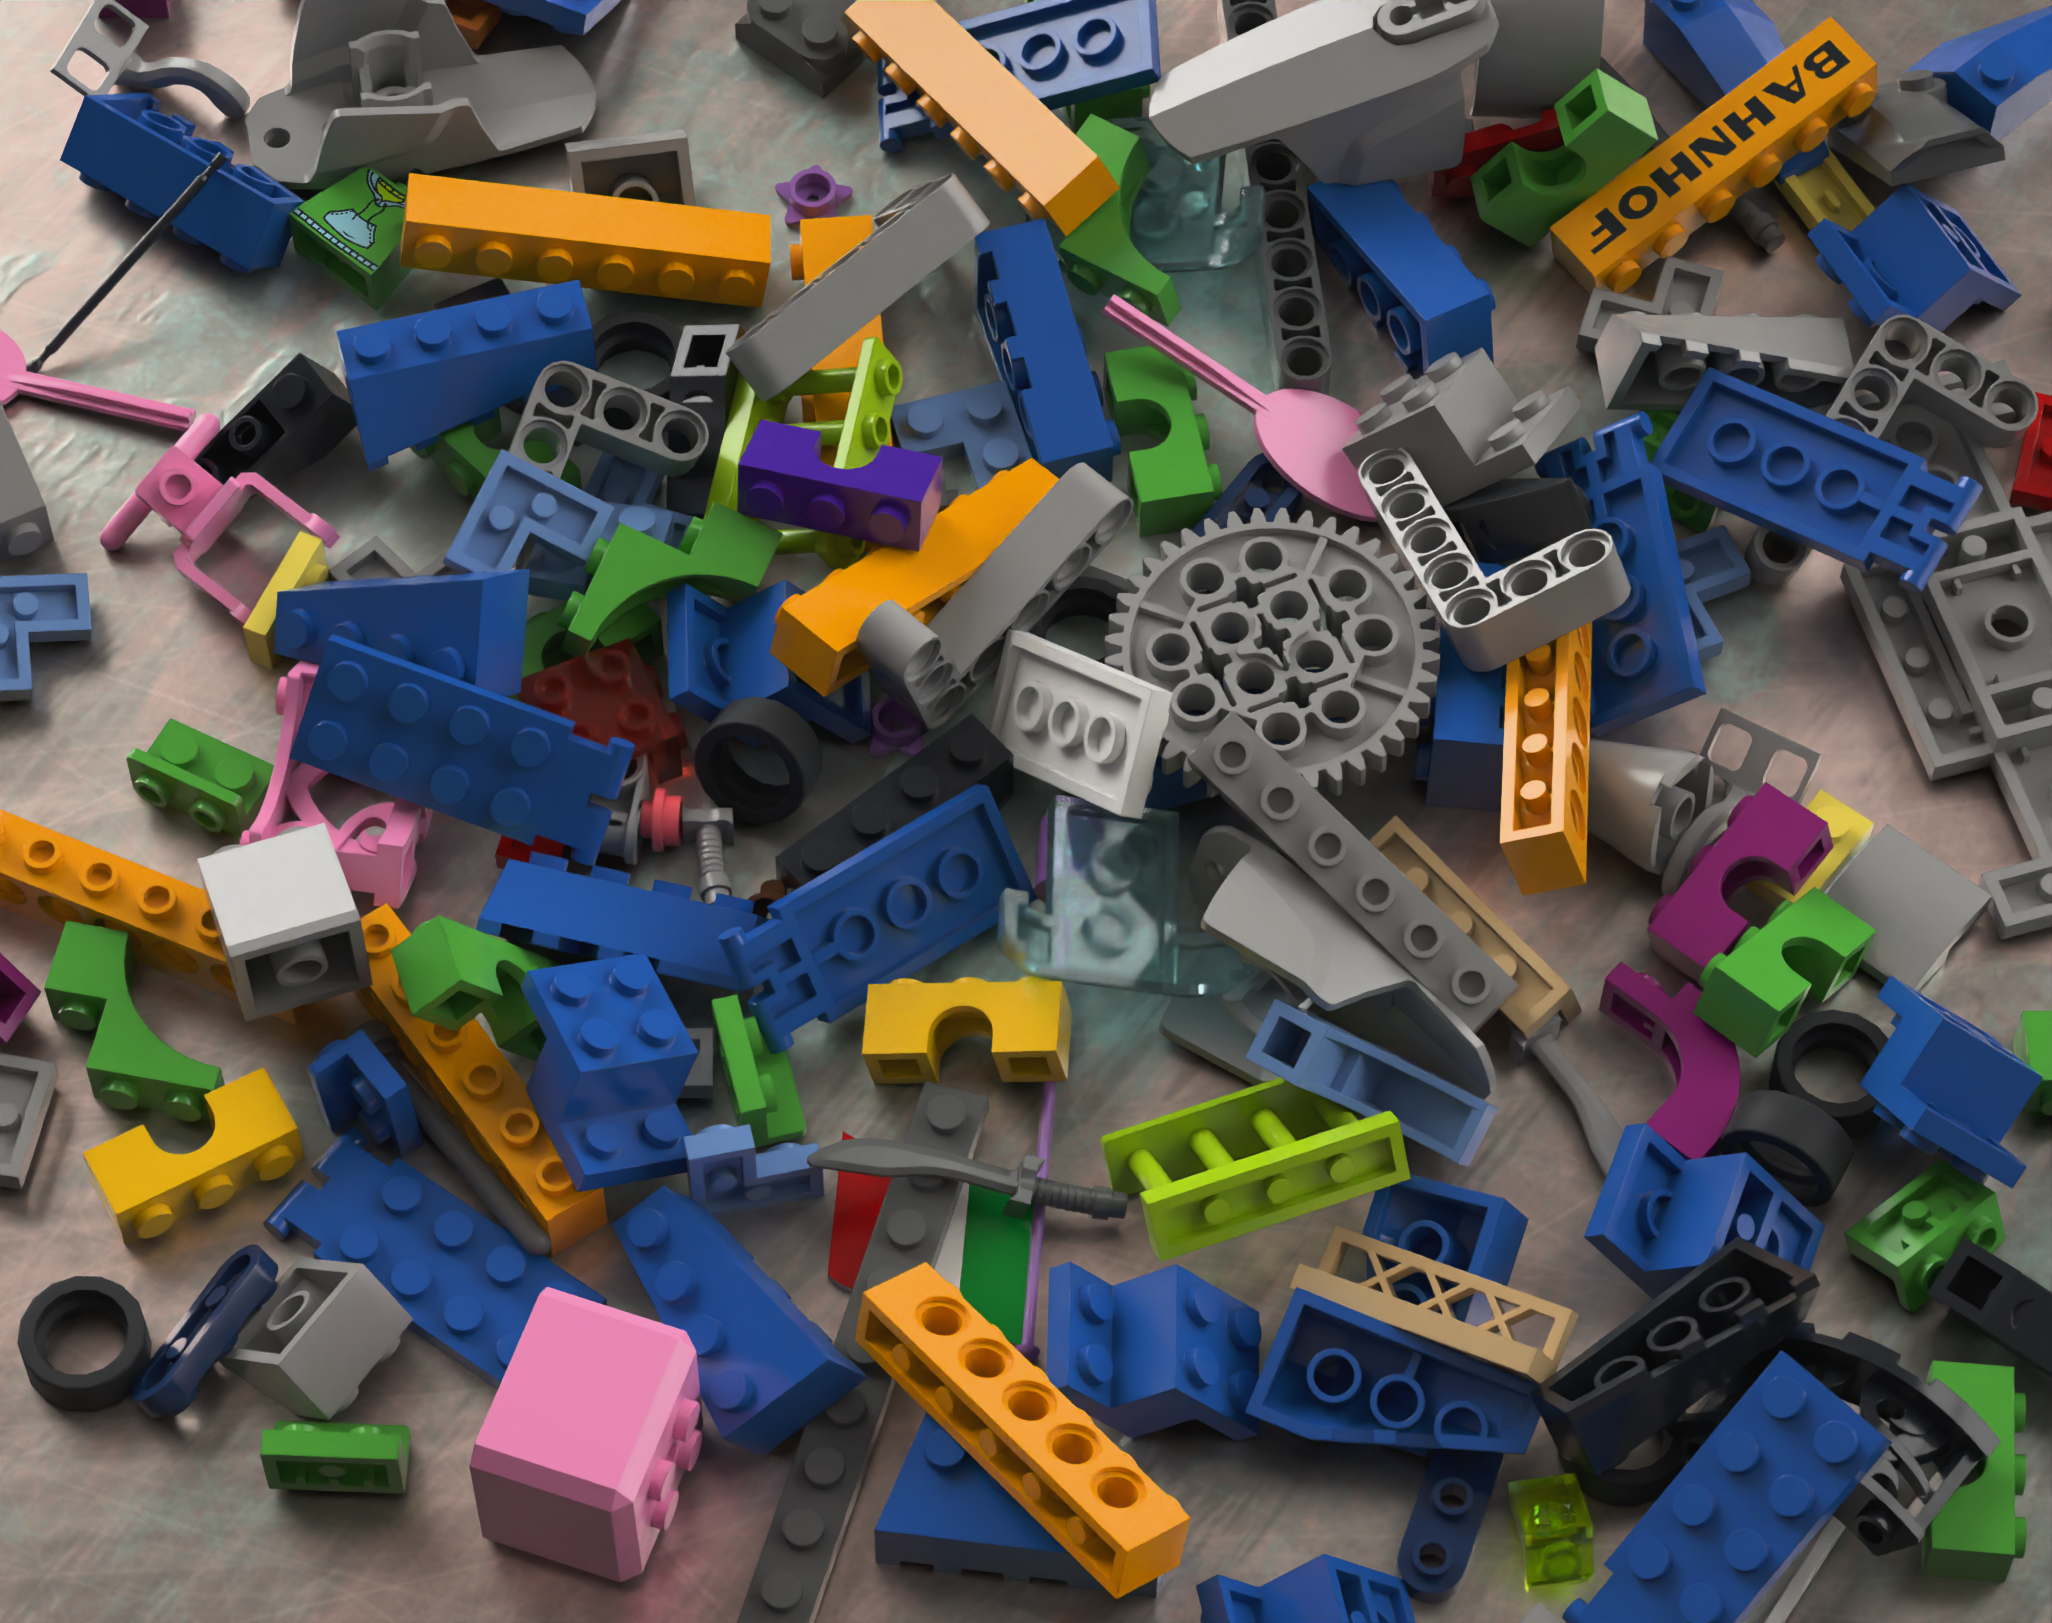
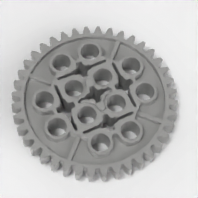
M1254 508L1251 523L1243 524L1234 511L1229 512L1227 528L1220 529L1214 521L1207 518L1204 519V536L1198 537L1191 530L1184 528L1181 530L1182 548L1163 541L1161 543V561L1145 556L1142 559L1143 575L1130 573L1128 576V593H1118L1116 597L1117 613L1110 614L1108 618L1109 635L1105 636V665L1173 693L1168 710V724L1162 734L1157 757L1162 755V773L1165 775L1171 774L1183 767V786L1189 788L1201 779L1189 766L1187 756L1233 710L1317 792L1318 786L1325 785L1337 797L1342 795V778L1345 776L1359 786L1365 784V765L1383 773L1386 770V753L1401 757L1404 754L1405 737L1416 739L1419 735V719H1428L1430 715V698L1436 697L1437 676H1439L1440 654H1438L1440 634L1435 631L1434 610L1426 609L1427 593L1425 589L1414 590V572L1412 570L1399 572V556L1396 553L1380 558L1381 541L1377 538L1360 546L1359 528L1356 526L1345 531L1342 536L1336 534V518L1332 516L1320 528L1313 527L1312 512L1307 510L1302 514L1297 523H1290L1286 508L1278 510L1274 522H1266L1261 509ZM1264 568L1271 569L1272 572L1258 573L1255 570ZM1205 589L1214 591V593L1206 595L1196 592ZM1349 596L1354 597L1357 600L1341 601L1338 598ZM1290 617L1296 618L1299 621L1287 623L1281 622L1280 619ZM1321 623L1325 630L1320 631ZM1337 638H1341V646ZM1225 639H1236L1240 642L1235 644H1225L1220 641ZM1373 645L1379 646L1383 649L1379 651H1368L1363 648L1366 646ZM1168 660H1176L1182 662L1179 665L1174 666L1161 664L1162 662ZM1203 663L1208 673H1203ZM1310 667H1319L1324 669V671L1312 673L1307 672L1304 669ZM1219 681H1223V683H1224V691H1223V689H1222V687H1221ZM1257 688L1263 689L1266 692L1255 695L1249 694L1245 691L1248 689ZM1192 710H1202L1207 712L1205 715L1201 716H1191L1186 714V712ZM1344 717L1351 721L1347 723H1334L1330 719ZM1281 738L1288 739L1291 743L1276 745L1270 741ZM1207 784V796L1213 798L1217 792Z

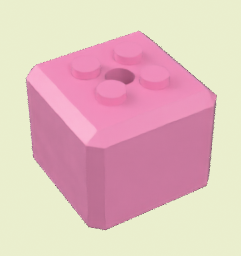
M546 1287L539 1294L476 1439L469 1465L483 1538L617 1582H623L643 1573L660 1529L666 1531L671 1524L679 1498V1492L676 1490L684 1471H691L694 1467L703 1441V1432L701 1431L703 1427V1414L697 1354L686 1331L550 1287Z

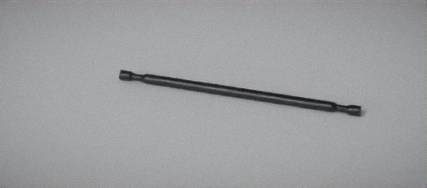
M220 152L216 154L208 168L190 183L46 344L45 350L26 367L28 372L37 374L41 370L43 363L48 357L58 351L203 189L211 175L228 161Z

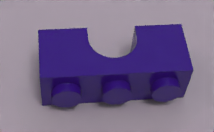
M761 419L738 463L737 512L751 517L919 552L940 508L943 457L881 445L875 459L869 464L854 469L835 468L821 461L820 431Z

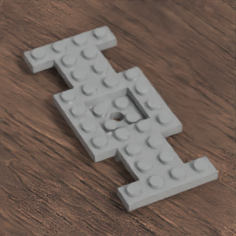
M2006 360L1994 362L1997 366L2011 373ZM1950 373L1938 376L1941 384L1947 390L1953 392L1964 391V384L1956 374ZM1873 393L1855 397L1857 403L1864 409L1869 411L1881 409V403ZM1903 396L1878 439L1925 458L1929 468L1928 473L1953 484H1957L1961 476H1967L1977 481L1983 487V490L1955 536L1947 535L1936 529L1932 535L1942 539L1948 545V549L1921 594H1915L1903 588L1898 582L1902 576L1901 574L1875 563L1872 564L1868 573L1845 563L1842 567L1840 579L1930 780L1933 781L1990 766L2032 857L2030 861L1982 873L1978 886L1992 895L1987 908L2001 939H2006L2052 926V511L2026 517L2021 506L2011 508L1981 442ZM1833 403L1810 408V410L1826 416ZM2004 403L1992 404V411L2001 422L2007 424L2017 423V416L2009 405ZM1928 609H1929V611H1930V613H1931V616H1932V618H1933V620H1934V622H1935V624H1936V627H1937V629H1938V631H1939V633H1940V635H1941V638H1942V640H1943V642H1944V644H1945V646H1946V649H1947V651H1948V653H1949V655H1950V657H1951V660H1952V662H1953V664H1954V666H1955V668H1956V671H1957V673H1958V675H1959V677H1960V679H1961V682H1962V684H1963V686H1964V688H1965V690H1966V692H1967V695H1968V697H1969V699H1970L1971 702L1968 701V698H1967V696H1966V694H1965V692H1964V690H1963V687H1962V685H1961V683H1960V681H1959V679H1958V676H1957V674H1956V672H1955V670H1954V668H1953V665H1952V663H1951V661H1950V659H1949V657H1948V654H1947V652H1946V650H1945V648H1944V646H1943V643H1942V641H1941V639H1940V637H1939V635H1938V632H1937V630H1936V628H1935V626H1934V624H1933V621H1932V619H1931V617H1930V615H1929V613H1928ZM1999 619H2009L2011 622L2019 624L2024 633L2016 637H2006L1996 632L1991 623Z

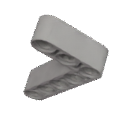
M954 173L913 187L891 201L872 218L878 227L877 230L726 350V355L762 402L768 401L794 383L990 224V221Z
M1895 315L1887 319L1879 327L1827 412L1826 417L1879 438L1904 396L1981 443L1993 448H2006L2015 444L2035 420L2039 407L2038 398L2034 390L2023 380L1918 318L1910 315ZM1897 340L1908 347L1911 359L1898 360L1893 358L1885 348V341ZM1949 371L1956 374L1964 384V391L1953 392L1947 390L1941 384L1938 373ZM1857 390L1872 392L1878 397L1881 409L1878 411L1864 409L1857 403L1854 392ZM2004 403L2009 405L2017 416V423L2007 424L2001 422L1995 417L1992 411V404ZM1759 526L1746 547L1744 560L1752 572L1751 578L1757 583L1765 586H1780L1787 583L1796 574L1812 549ZM1766 541L1782 543L1790 553V562L1776 563L1771 561L1763 551V543Z
M558 361L545 367L538 376L508 452L560 479L575 440L656 473L675 477L684 475L694 467L707 446L709 433L703 418L687 407L579 364ZM551 385H562L572 392L576 403L570 407H558L549 401L545 388ZM614 407L626 411L632 418L633 427L624 431L614 429L606 422L603 411ZM671 430L682 433L689 440L691 451L683 454L672 452L663 443L662 433ZM533 440L544 442L553 451L554 460L544 464L532 461L526 455L523 444ZM528 538L526 539L511 570L526 569L535 542Z
M1400 448L1381 449L1369 455L1359 467V480L1380 527L1406 570L1414 572V583L1418 590L1425 589L1428 607L1430 610H1434L1437 622L1461 662L1469 670L1488 672L1497 669L1615 610L1629 597L1631 586L1612 537L1604 530L1585 529L1576 532L1485 577L1408 452Z
M1084 462L1078 463L1071 467L926 626L894 600H887L878 605L863 622L856 640L881 689L930 729H936L945 724L1000 664L1008 629L1029 632L1123 528L1131 515L1133 500Z

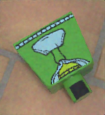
M361 167L289 213V220L295 251L377 311L413 269L400 267L403 214L409 173L394 184L372 167ZM414 168L409 172L413 174L427 175L422 170L417 168Z

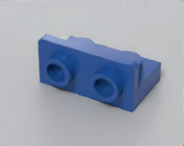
M362 1029L346 1040L339 1039L325 1046L316 1056L315 1061L308 1066L307 1070L324 1123L332 1132H336L359 1117L364 1128L375 1142L381 1144L388 1140L402 1158L424 1143L407 1084Z

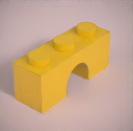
M1026 976L1013 982H987L980 978L963 977L956 979L953 983H922L915 979L899 978L891 981L889 984H868L862 1056L874 1084L925 1083V1081L938 1083L941 1058L947 1048L962 1038L980 1036L992 1041L991 1052L1002 1082L1067 1081L1072 1009L1062 981H1051L1041 976Z
M264 1067L204 1095L214 1132L210 1140L194 1152L172 1154L163 1151L153 1142L144 1124L83 1152L91 1183L124 1245L139 1238L148 1239L156 1237L168 1230L174 1221L199 1209L216 1208L227 1202L235 1192L259 1180L269 1181L279 1178L291 1170L295 1163L305 1159L298 1127Z

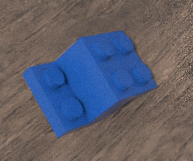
M1907 183L1899 187L1853 231L1824 218L1807 234L1820 251V254L1815 258L1819 267L1835 283H1844L1853 295L1848 301L1849 307L1870 328H1873L1876 324L1881 326L1887 319L1895 315H1910L1942 332L1973 303L1979 305L1982 301H1985L2005 311L2022 296L1956 209Z
M784 579L728 608L686 583L667 592L666 629L668 635V688L670 701L711 723L717 714L734 700L756 696L776 700L796 711L806 722L812 720L852 744L872 735L869 670L826 697H823L769 653L777 626L774 619L778 609L792 595H803L806 593L804 590ZM741 735L734 736L754 748L764 744L756 738Z
M639 953L527 971L521 990L547 1039L525 1090L577 1192L687 1173L684 1137L690 1136L692 1133L676 1102L696 1060L698 1051L646 954Z
M1891 975L1877 998L1896 1013L1890 1022L1896 1029L1859 1084L1879 1101L1873 1112L1894 1127L1900 1129L1899 1134L1919 1149L1932 1156L1938 1151L1951 1159L1949 1163L1972 1180L1984 1185L1988 1177L1991 1176L2013 1189L2027 1166L2004 1148L2000 1142L2043 1079V1076L1989 1033Z
M1646 1123L1625 1126L1584 1238L1654 1300L1737 1237L1810 1271L1825 1225L1748 1153L1685 1160Z
M1071 1261L1049 1268L1046 1375L1050 1382L1077 1408L1082 1409L1089 1416L1131 1439L1195 1418L1236 1441L1259 1435V1420L1245 1414L1259 1379V1343L1262 1331L1257 1310L1177 1264L1116 1285L1109 1284Z
M1322 1554L1260 1587L1218 1574L1196 1585L1202 1609L1201 1623H1416L1407 1588L1402 1578L1327 1554Z

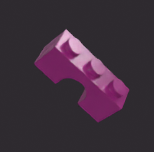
M1767 782L1762 785L1753 798L1747 795L1737 803L1728 818V829L1714 846L1707 844L1696 854L1689 866V877L1674 895L1671 893L1664 895L1655 905L1649 916L1647 931L1654 953L1697 982L1712 958L1720 952L1726 956L1731 954L1740 938L1750 928L1749 921L1728 907L1731 896L1738 888L1753 881H1769L1795 896L1833 849L1828 822Z

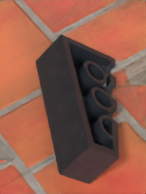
M970 714L775 857L776 879L786 885L788 895L975 784L987 785L1000 811L1013 795L1014 755L973 714Z
M1739 1237L1735 1238L1530 1392L1560 1455L1597 1477L1606 1470L1620 1465L1627 1459L1632 1450L1657 1431L1673 1425L1686 1409L1710 1391L1719 1389L1727 1384L1735 1372L1760 1353L1776 1347L1783 1340L1785 1334L1803 1322L1820 1287L1816 1274Z

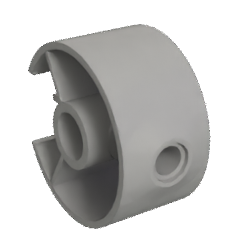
M1490 0L1499 22V28L1489 52L1475 61L1474 100L1470 108V116L1542 120L1541 111L1555 108L1554 104L1592 71L1600 68L1605 0Z

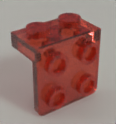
M630 638L587 653L586 656L576 657L522 678L521 693L517 694L519 701L575 721L576 724L572 734L607 747L611 737L622 738L633 743L635 748L631 760L646 754L659 784L683 775L680 750L688 747L684 728L675 712L668 714L662 702L664 696L659 678L651 664H643Z

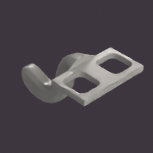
M115 0L93 1L50 70L51 73L83 96L108 94L114 85L131 86L140 89H158L172 85H186L201 91L225 116L232 119H241L250 106V97L245 89L231 76L209 63L182 57L165 58L151 63L143 61L136 53V48L149 26ZM102 8L111 9L131 25L132 33L123 47L116 46L96 31L94 21ZM76 51H83L104 67L106 74L97 90L88 88L68 72V63Z
M1721 708L1700 756L1706 757L1702 761L1710 763L1714 775L1720 777L1725 782V795L1721 802L1711 805L1700 813L1680 835L1664 869L1661 884L1662 893L1674 895L1689 877L1688 869L1696 854L1705 845L1711 844L1717 836L1728 829V818L1737 803L1747 795L1753 798L1766 782V776L1779 751L1787 750L1802 757L1807 762V770L1797 792L1790 797L1800 805L1823 755ZM1726 724H1732L1748 732L1752 737V743L1741 767L1735 771L1715 763L1711 758V750L1722 727Z

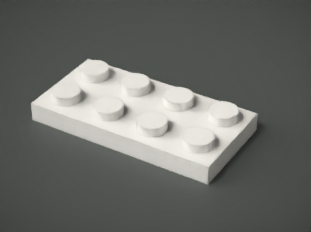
M1008 629L984 726L1014 755V768L1119 816L1141 819L1147 795L1152 787L1153 770L1162 734L1168 724V710L1173 693L1029 632Z

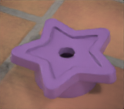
M818 165L798 172L790 182L777 183L775 186L777 194L789 205L785 216V223L788 227L800 225V219L836 217V208L850 199L853 189L849 186L836 184L834 178L826 171H823ZM815 196L818 198V201L810 202L808 198Z
M888 696L879 701L874 709H871L872 738L869 754L872 758L877 759L898 751L913 757L924 749L922 735L929 731L930 728ZM898 723L903 725V729L895 731L892 729V726Z

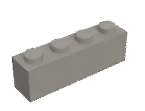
M1630 311L1623 314H1612L1594 347L1606 410L1682 411L1708 367L1810 409L1833 403L1854 369L1844 319L1819 318L1813 314H1803L1795 317H1762L1756 313H1745L1738 316H1704L1698 312H1688L1680 315H1647L1640 311Z

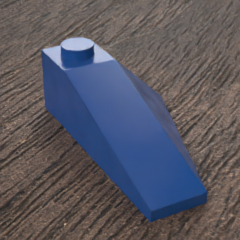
M1645 0L1643 43L1706 109L1785 51L1774 22L1752 0ZM1825 140L1813 150L1806 153L1800 151L1786 161L1774 179L1781 185L1785 182L1786 178L1794 174L1797 177L1821 165L1824 159L1829 157V150Z
M2052 6L1944 42L1905 72L1912 70L1932 71L1933 78H1939L1946 82L1948 104L1980 127H1984L1995 139L2000 141L2052 101Z
M1410 1174L1411 1179L1375 1191L1363 1228V1235L1496 1283L1508 1285L1529 1219L1505 1198ZM1363 1252L1367 1256L1368 1280L1376 1276V1272L1368 1253ZM1382 1259L1386 1270L1398 1265ZM1418 1271L1392 1283L1398 1299L1415 1305L1436 1297L1428 1276ZM1441 1280L1445 1291L1457 1286ZM1477 1292L1451 1304L1457 1320L1476 1327L1490 1321L1493 1317V1311L1487 1297ZM1387 1446L1427 1457L1430 1448Z
M1299 1287L1295 1289L1245 1410L1246 1415L1307 1440L1517 1455L1526 1454L1541 1417L1530 1394L1539 1385Z

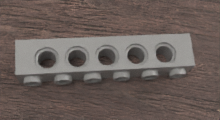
M1233 710L1187 756L1189 766L1285 859L1325 890L1438 1000L1453 1011L1474 1034L1517 991L1519 984Z

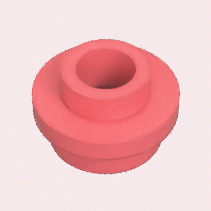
M656 788L654 800H643L640 834L641 838L652 839L653 852H664L665 846L680 847L683 796L668 795L667 788Z

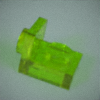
M1569 1473L1508 1482L1509 1505L1523 1546L1524 1576L1527 1585L1533 1587L1592 1577L1594 1574L1593 1524L1576 1474Z

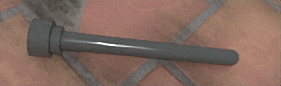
M380 1019L369 1020L355 1028L347 1038L362 1029L407 1084L417 1121L421 1128L523 1248L532 1256L546 1254L551 1245L548 1234L400 1062L402 1054L399 1051L400 1042L398 1038Z

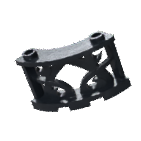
M1801 1322L1785 1334L1783 1340L1776 1347L1760 1353L1735 1372L1727 1384L1719 1389L1710 1391L1692 1413L1682 1414L1673 1425L1666 1428L1681 1448L1684 1457L1690 1461L1782 1350L1841 1400L1859 1406L1860 1416L1892 1442L1832 1515L1845 1525L1875 1556L1885 1555L1918 1545L1925 1536V1529L1977 1462L1989 1458L2001 1442L1986 1422L1942 1381L1935 1378L1928 1385L1914 1374L1897 1365L1901 1354L1852 1332H1848L1842 1340L1815 1333L1814 1324ZM1881 1419L1889 1423V1429ZM1933 1461L1939 1470L1928 1481L1920 1465ZM1896 1470L1900 1472L1917 1496L1907 1510L1898 1502L1899 1478Z

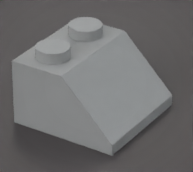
M684 129L565 143L571 192L696 206L688 137Z
M297 1257L277 1281V1288L272 1297L262 1307L252 1311L236 1332L238 1340L233 1349L218 1362L294 1414L330 1420L332 1416L340 1414L353 1403L359 1391L357 1386L371 1369L386 1361L397 1350L400 1344L399 1336L413 1318L364 1264Z

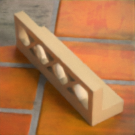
M1396 815L1369 840L1519 984L1517 991L1498 1011L1526 1039L1533 1036L1556 1013L1569 1024L1582 1012L1572 988Z
M1337 1225L1334 1227L1318 1269L1299 1263L1289 1286L1294 1292L1296 1287H1299L1537 1385H1540L1556 1373L1579 1316L1572 1309ZM1348 1247L1368 1253L1376 1276L1360 1284L1337 1276ZM1382 1259L1398 1265L1386 1270ZM1418 1271L1428 1276L1436 1297L1415 1305L1398 1299L1392 1283ZM1441 1280L1457 1286L1445 1291ZM1477 1292L1487 1297L1495 1318L1476 1327L1457 1320L1451 1304ZM1500 1301L1517 1308L1505 1313ZM1535 1314L1555 1320L1542 1352L1537 1348L1517 1342L1511 1326Z

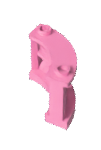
M300 661L288 672L287 677H281L278 683L276 713L283 715L275 764L261 810L250 831L245 830L242 833L239 845H248L276 837L280 832L291 827H311L325 823L349 889L351 891L374 893L373 906H382L388 903L391 908L399 909L407 896L417 871V863L414 860L415 844L418 842L425 843L432 809L396 797L395 802L379 803L360 810L350 817L340 830L335 828L323 816L312 800L309 791L329 772L289 758L319 668L318 664ZM291 810L298 821L289 822ZM372 826L385 829L384 833L380 836H370L365 830Z

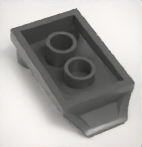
M748 0L747 13L735 23L737 40L823 99L868 59L852 41L851 38L858 33V30L844 13L857 0Z
M1930 70L1907 71L1897 76V82L1878 86V93L1865 111L1852 118L1847 115L1831 127L1827 134V144L1892 187L2005 160L2004 145L1995 139L1984 127H1980L1948 104L1946 82L1939 78H1933V72Z

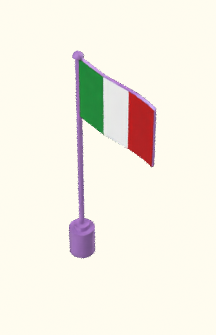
M1077 810L1054 811L1046 814L1041 819L1034 893L1037 898L1046 903L1049 909L1058 912L1052 981H1062L1064 988L1071 913L1083 910L1085 906L1094 903L1098 899L1104 825L1099 818ZM1056 1081L1043 1082L1037 1157L1046 1159L1036 1177L1044 1178L1045 1180L1048 1179ZM843 1131L842 1140L855 1139ZM838 1171L828 1279L851 1293L892 1177L883 1178ZM964 1183L934 1270L945 1281L956 1286L963 1298L990 1324L997 1326L1006 1339L1029 1362H1033L1040 1354V1349L1034 1346L1046 1206L1031 1202L1022 1220L1002 1215L1001 1213L1011 1198L1010 1195Z

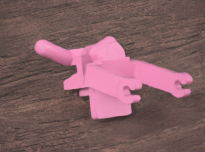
M205 413L197 418L177 443L168 449L140 482L135 492L100 534V542L107 550H118L153 510L168 527L173 526L182 534L179 539L182 543L173 552L177 570L185 579L227 610L228 614L243 627L252 610L197 569L194 563L223 534L253 494L263 497L309 534L321 538L323 545L329 549L340 536L326 521L314 513H308L259 474L240 473L236 479L231 476L222 485L198 465L194 460L220 430L219 419L213 414Z

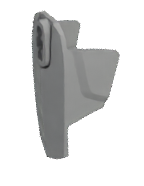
M301 0L293 33L289 84L282 89L260 97L247 115L245 125L254 167L285 188L327 189L361 167H372L388 180L403 178L414 168L420 169L427 174L527 150L581 134L587 128L594 115L597 103V90L584 67L562 45L476 55L457 27L445 0Z
M1318 0L1239 35L1162 74L1151 97L1149 119L1163 141L1175 153L1191 164H1197L1270 139H1278L1297 155L1317 178L1325 184L1342 183L1358 186L1453 168L1462 161L1465 140V102L1461 73L1465 67L1489 52L1496 37L1499 22L1490 0Z
M1231 825L1212 827L1202 836L1187 877L1195 904L1204 914L1200 924L1201 928L1212 935V938L1183 979L1160 1021L1158 1029L1164 1037L1253 1085L1280 1078L1245 1058L1276 998L1307 1009L1360 1039L1391 1049L1483 1100L1497 1089L1494 1068L1484 1043L1452 1010L1438 1000L1375 938L1360 926L1325 890L1280 854Z

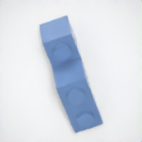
M1276 998L1245 1057L1299 1088L1339 1103L1364 1116L1371 1117L1391 1110L1400 1121L1403 1135L1469 1167L1498 1110V1107L1399 1053L1360 1039L1307 1009Z

